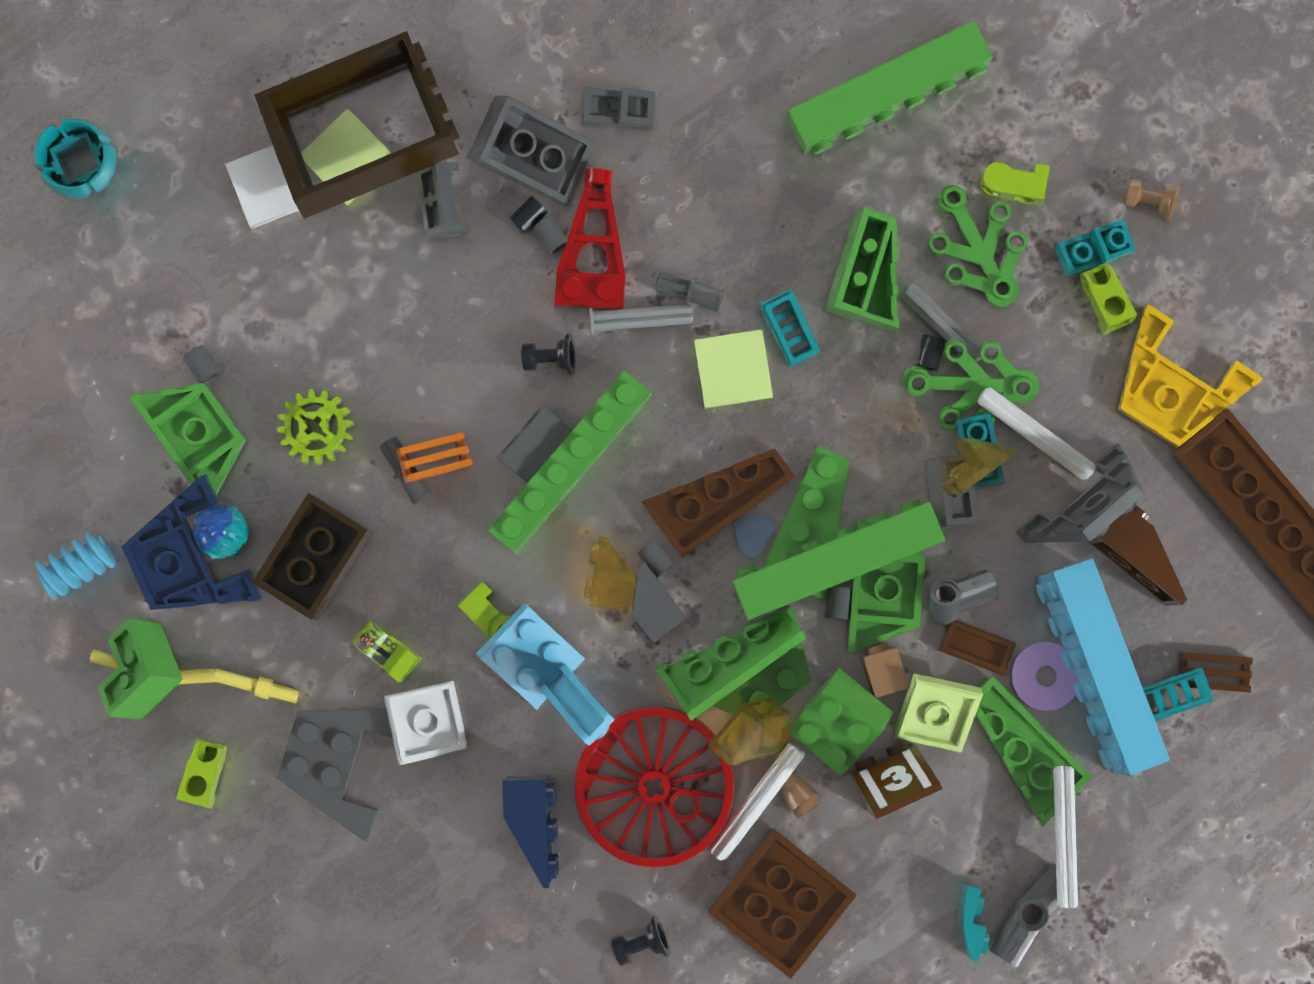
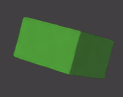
M128 618L108 638L118 668L98 687L109 717L140 720L173 690L183 678L162 625L156 622Z

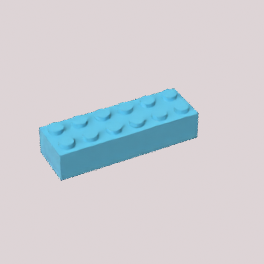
M1093 558L1074 562L1036 576L1039 582L1036 585L1039 599L1043 604L1047 603L1051 613V617L1048 618L1050 628L1055 637H1060L1062 645L1066 648L1061 650L1063 662L1068 670L1074 669L1078 682L1074 683L1073 687L1078 700L1081 703H1085L1089 716H1086L1088 728L1093 736L1098 737L1102 747L1098 752L1103 766L1106 769H1110L1111 773L1131 776L1170 761Z

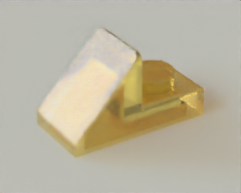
M972 438L956 440L954 445L965 462L949 471L951 478L941 485L949 496L963 493L1016 453L1011 447Z

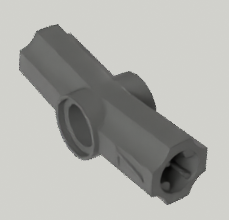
M1053 863L1025 895L1015 900L1010 916L990 948L992 953L1015 967H1018L1038 931L1044 928L1049 916L1058 907L1056 864ZM1030 904H1035L1038 908L1037 917L1031 922H1025L1022 918L1023 909Z

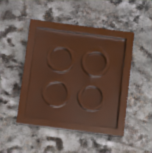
M773 828L708 909V912L792 979L857 895Z

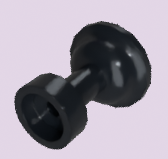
M566 334L565 338L559 340L556 348L537 350L534 343H523L521 358L524 371L536 370L538 363L557 362L561 370H566L569 375H574L576 354L572 334Z
M656 915L652 916L651 923L645 927V935L629 941L622 935L611 940L614 955L620 966L631 963L632 954L648 948L655 954H663L665 957L670 956V947L666 933Z

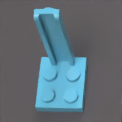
M526 603L476 653L483 662L534 708L538 709L548 698L574 732L588 746L594 740L603 737L608 731L610 724L614 721L611 714L573 672L585 658Z

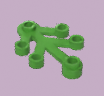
M956 185L946 186L938 196V207L943 213L954 216L970 247L952 242L945 234L937 233L930 238L928 249L936 256L944 254L980 265L986 277L967 273L962 265L955 263L946 269L944 273L945 281L951 286L963 285L983 291L988 302L996 307L1011 305L1019 294V285L1013 275L1019 255L1027 246L1026 236L1021 232H1013L1006 238L1005 248L1007 252L1000 270L993 259L1003 224L1011 215L1010 206L1003 201L996 202L991 206L988 213L990 221L983 241L965 208L967 201L965 191ZM949 193L957 194L959 202L951 204L947 200V195ZM997 207L1003 208L1006 213L1005 217L997 218L994 215V209ZM1011 238H1019L1022 242L1021 248H1013L1010 244ZM935 239L943 240L945 243L943 250L934 248L933 241ZM952 269L959 270L961 279L957 281L952 280L949 276V271ZM997 284H1005L1008 288V293L1000 295L996 291Z
M960 339L949 340L944 350L947 358L950 361L958 362L969 376L930 375L928 370L921 365H913L903 374L905 389L912 395H923L929 389L967 391L951 406H945L940 410V422L948 429L957 427L956 420L961 419V416L977 403L979 396L986 388H992L996 392H1003L1000 395L1011 403L1031 401L1036 397L1040 388L1036 374L1029 369H1016L1002 354L999 344L994 340L983 342L979 352L982 359L987 363H993L1005 378L990 377L967 352L964 342ZM954 345L962 347V351L958 355H951L949 350ZM988 347L997 348L996 354L992 357L984 355L985 350ZM920 377L924 379V384L921 387L912 386V381L915 378ZM1020 382H1027L1028 388L1025 391L1019 392L1016 390ZM981 407L975 411L974 416L990 412ZM949 412L956 414V418L952 422L944 420V416ZM991 413V418L994 426L996 422V416H994Z

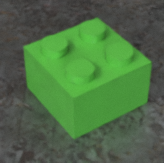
M838 667L799 711L787 732L842 776L884 731L893 711Z

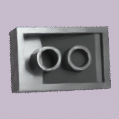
M494 96L467 159L496 174L568 205L596 142L510 96Z

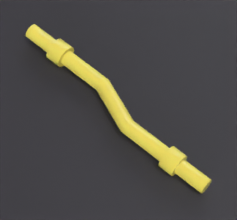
M93 649L90 663L113 669L118 668L113 654ZM219 668L179 670L183 678L179 684L217 682L254 692V696L268 700L269 697L295 704L300 694V690L274 684L273 679L262 676L256 679Z

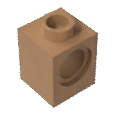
M887 643L867 648L868 655L862 656L861 661L871 694L874 697L878 698L909 688L897 647L888 648Z

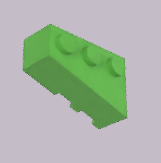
M866 207L854 213L824 311L885 332L899 329L896 297L898 296V284H896V263L898 262L897 218Z

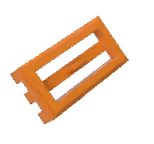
M461 432L397 449L396 453L406 484L471 467L473 462L471 458H468L467 453L469 449L463 441L465 439L464 433ZM452 443L456 445L454 449L407 460L406 457L409 454ZM459 455V462L411 473V467Z

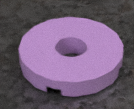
M1036 642L1023 648L1015 658L1014 663H1012L1010 669L1011 687L1016 697L1028 707L1038 711L1057 710L1069 704L1075 697L1076 693L1073 684L1078 682L1074 669L1068 670L1063 662L1061 650L1066 649L1064 646L1053 642ZM1043 666L1051 668L1055 676L1053 683L1047 687L1040 685L1036 679L1037 671Z

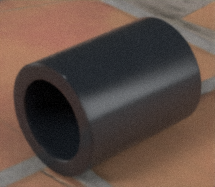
M530 196L509 218L527 235L548 211L539 201Z
M923 334L914 365H921L930 371H938L946 340L937 336Z

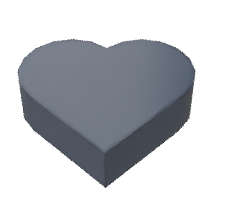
M757 515L732 522L741 553L748 558L759 557L765 550V541L774 535L775 524L773 520L765 515Z

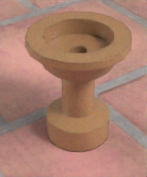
M1131 178L1124 205L1135 207L1138 202L1158 206L1159 214L1166 219V223L1170 224L1181 183H1177L1175 186H1168L1164 189L1163 193L1142 188L1141 180Z

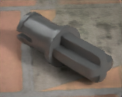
M660 272L655 283V290L657 292L685 300L684 304L692 302L715 309V311L719 310L725 292L724 290H718L695 282L696 278H692L691 281L666 272Z
M392 437L380 445V450L395 473L393 478L399 479L414 505L431 495L432 492L428 489L423 479L406 484L396 450L403 446L397 437ZM417 466L410 468L411 473L418 472Z

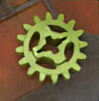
M309 389L308 398H304L300 393H296L297 403L293 405L286 401L285 406L289 410L288 414L278 415V418L285 422V426L277 428L278 433L286 434V438L280 442L283 447L292 445L289 455L295 458L302 453L301 462L305 464L309 463L311 457H314L317 465H322L323 456H327L331 461H335L334 451L339 450L345 453L346 448L342 444L343 440L353 439V436L346 432V428L354 426L353 421L345 420V416L351 412L348 407L339 409L338 407L342 400L336 396L329 401L330 393L326 390H323L320 397H317L314 389ZM310 405H324L317 411L307 412L304 410V408ZM335 416L338 421L336 435L332 432V421L335 419ZM305 418L317 423L320 422L319 426L327 436L312 432V428ZM295 419L299 423V433L296 438L293 430ZM324 442L328 445L318 450L308 449L314 443Z

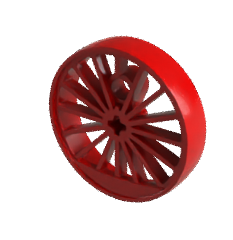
M644 706L613 717L614 721L610 724L608 731L603 737L594 740L590 746L586 744L577 764L574 794L577 810L583 825L600 847L612 856L629 864L652 868L667 867L695 857L717 838L731 812L734 799V775L724 746L715 733L697 718L691 721L684 711L675 708ZM641 717H662L654 769ZM667 718H672L687 724V727L660 770ZM634 719L636 720L648 770L644 768L621 736ZM694 728L708 741L706 745L668 773H665L691 729ZM617 740L642 774L608 755ZM709 748L715 750L721 763L720 767L670 779V777ZM606 759L638 780L597 773ZM720 772L724 776L723 793L672 786L675 783ZM656 777L660 778V786L664 789L663 792L656 791L653 795L648 794V786L645 784V781L647 779L654 781ZM594 779L637 786L636 788L587 799ZM639 793L599 824H596L593 820L588 805ZM681 795H688L695 802L694 809L689 814H680L674 808L675 800ZM698 796L723 800L720 811L715 819L700 811ZM643 798L618 842H612L601 831V828ZM647 802H649L642 852L637 854L622 848V844ZM661 802L692 841L691 846L681 851L673 852ZM654 803L657 806L668 851L667 855H647ZM697 815L712 824L710 829L700 839H696L685 824V822L693 820Z

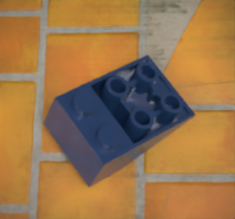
M549 775L507 776L502 781L503 817L543 888H549L553 879H557V875H559L558 853L552 854V843H556V839H558L557 818H551L550 807H554L557 801L556 783H549Z

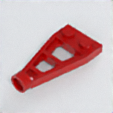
M601 168L585 169L584 190L567 238L568 241L565 244L557 268L554 305L556 307L624 309L626 275L610 186H612V171ZM591 186L604 187V189L602 191L596 192L592 189ZM589 210H601L605 213V235L584 234L585 217ZM599 244L605 249L608 268L604 273L580 272L577 269L576 262L584 245Z

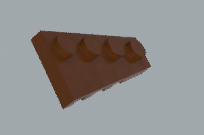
M774 448L718 472L711 473L646 499L642 503L683 558L792 480L795 475Z

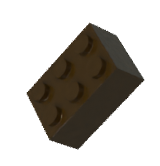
M308 493L252 583L307 618L319 620L373 534V531L316 495Z

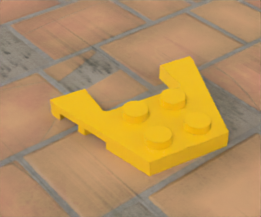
M1148 304L1142 311L1118 411L1177 448L1227 407L1236 402L1247 391L1260 383L1263 377L1240 362L1234 361L1217 388L1210 387L1157 352L1158 346L1171 328L1174 320Z

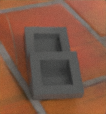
M585 87L582 96L581 124L615 127H652L654 124L656 92L621 88L620 91Z

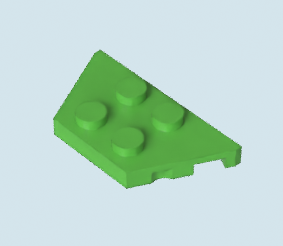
M199 383L187 385L183 388H169L159 392L131 395L129 399L188 482L192 484L201 475L207 474L217 496L246 439L208 385Z
M857 519V531L869 526L865 519ZM917 552L852 579V598L846 653H855L920 627L925 556Z
M789 607L786 611L798 625L795 611L792 607ZM802 642L713 706L758 726L811 681Z

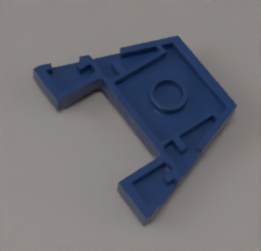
M207 474L201 475L121 546L150 610L192 607L214 603L226 604L227 602L237 601L250 602L262 598L258 586L252 583L254 577L250 568L221 581H215L202 551L195 542L187 516L219 503Z

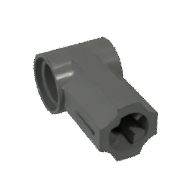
M985 569L955 581L941 579L934 582L929 594L928 612L930 617L937 623H952L957 619L959 613L999 599V590L993 574ZM940 600H947L950 603H942Z

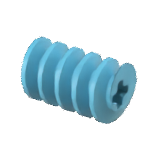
M89 532L84 533L85 545H82L76 539L72 540L73 552H70L64 546L60 547L61 559H58L52 553L48 554L49 566L44 565L40 560L35 562L39 580L53 600H57V594L61 596L68 595L70 591L69 586L73 589L80 588L82 585L81 579L86 582L92 581L94 578L93 572L98 575L104 574L106 571L105 564L110 568L117 566L112 549L101 535L94 538Z

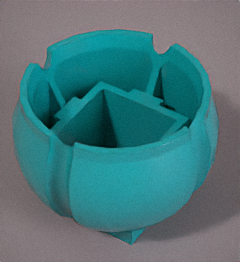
M83 119L61 120L60 127L50 125L40 135L35 147V163L37 170L41 171L42 181L52 191L72 199L90 197L91 191H102L112 180L117 166L116 150L113 146H109L111 143L109 135L98 125ZM90 146L99 167L72 179L63 158Z

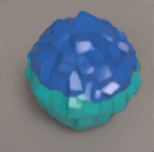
M219 504L211 506L193 519L195 529L192 533L195 542L202 553H206L212 559H224L229 556L235 557L239 554L242 544L247 543L250 529L244 519V515L238 511L235 505Z

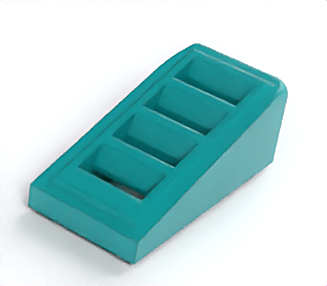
M785 289L757 303L789 367L821 352L792 290ZM785 302L787 303L789 308L773 315L771 309ZM793 315L794 321L779 327L777 322ZM800 328L802 333L785 340L783 335ZM806 340L808 346L791 353L790 347Z
M1202 667L1142 686L1145 696L1152 693L1158 710L1152 712L1155 721L1214 701ZM1194 678L1200 697L1195 699L1187 681ZM1180 683L1186 702L1180 703L1174 687L1175 684ZM1166 688L1172 706L1167 708L1160 691Z

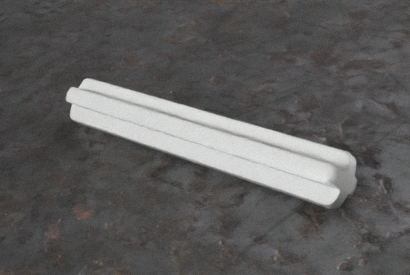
M986 388L977 400L979 405L1080 479H1088L1092 475L1096 466L1085 456L994 389Z
M787 744L710 846L709 851L713 856L721 861L729 857L804 758L805 753L795 744Z
M1057 766L1053 770L1057 905L1060 908H1076L1078 906L1074 768L1071 766Z

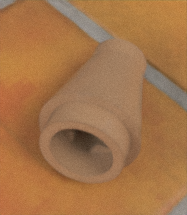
M794 771L779 790L789 813H794L798 819L821 803L816 797L818 793Z

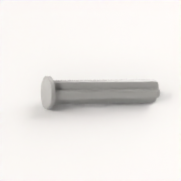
M913 282L904 289L901 298L946 342L951 339H960L964 342L967 352L977 363L982 359L979 352L981 345L921 287ZM952 346L959 354L961 353V346ZM989 348L985 350L984 355L990 350Z
M689 304L597 312H593V308H589L591 336H595V331L690 324L693 321L692 307Z

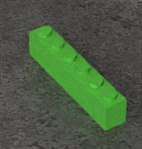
M972 21L789 109L786 119L804 155L811 151L816 155L833 146L832 141L842 136L846 140L857 136L864 131L863 126L875 121L876 125L888 121L895 116L894 111L906 106L907 110L919 106L926 101L925 96L935 91L938 95L950 91L956 87V81L966 76L969 80L981 76L987 71L986 67L993 56L975 21Z
M624 370L490 526L488 531L511 551L518 554L652 397L651 392Z
M919 499L899 506L901 513L888 518L886 512L867 519L868 527L856 531L854 525L834 532L836 539L823 544L821 538L802 545L803 553L790 557L787 551L769 558L771 565L758 570L756 564L737 571L738 579L733 580L732 584L747 621L945 542V537L931 503L927 502L921 505Z

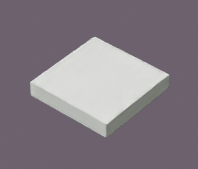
M273 145L225 164L251 229L299 211L291 196Z
M454 681L384 696L398 765L468 749Z

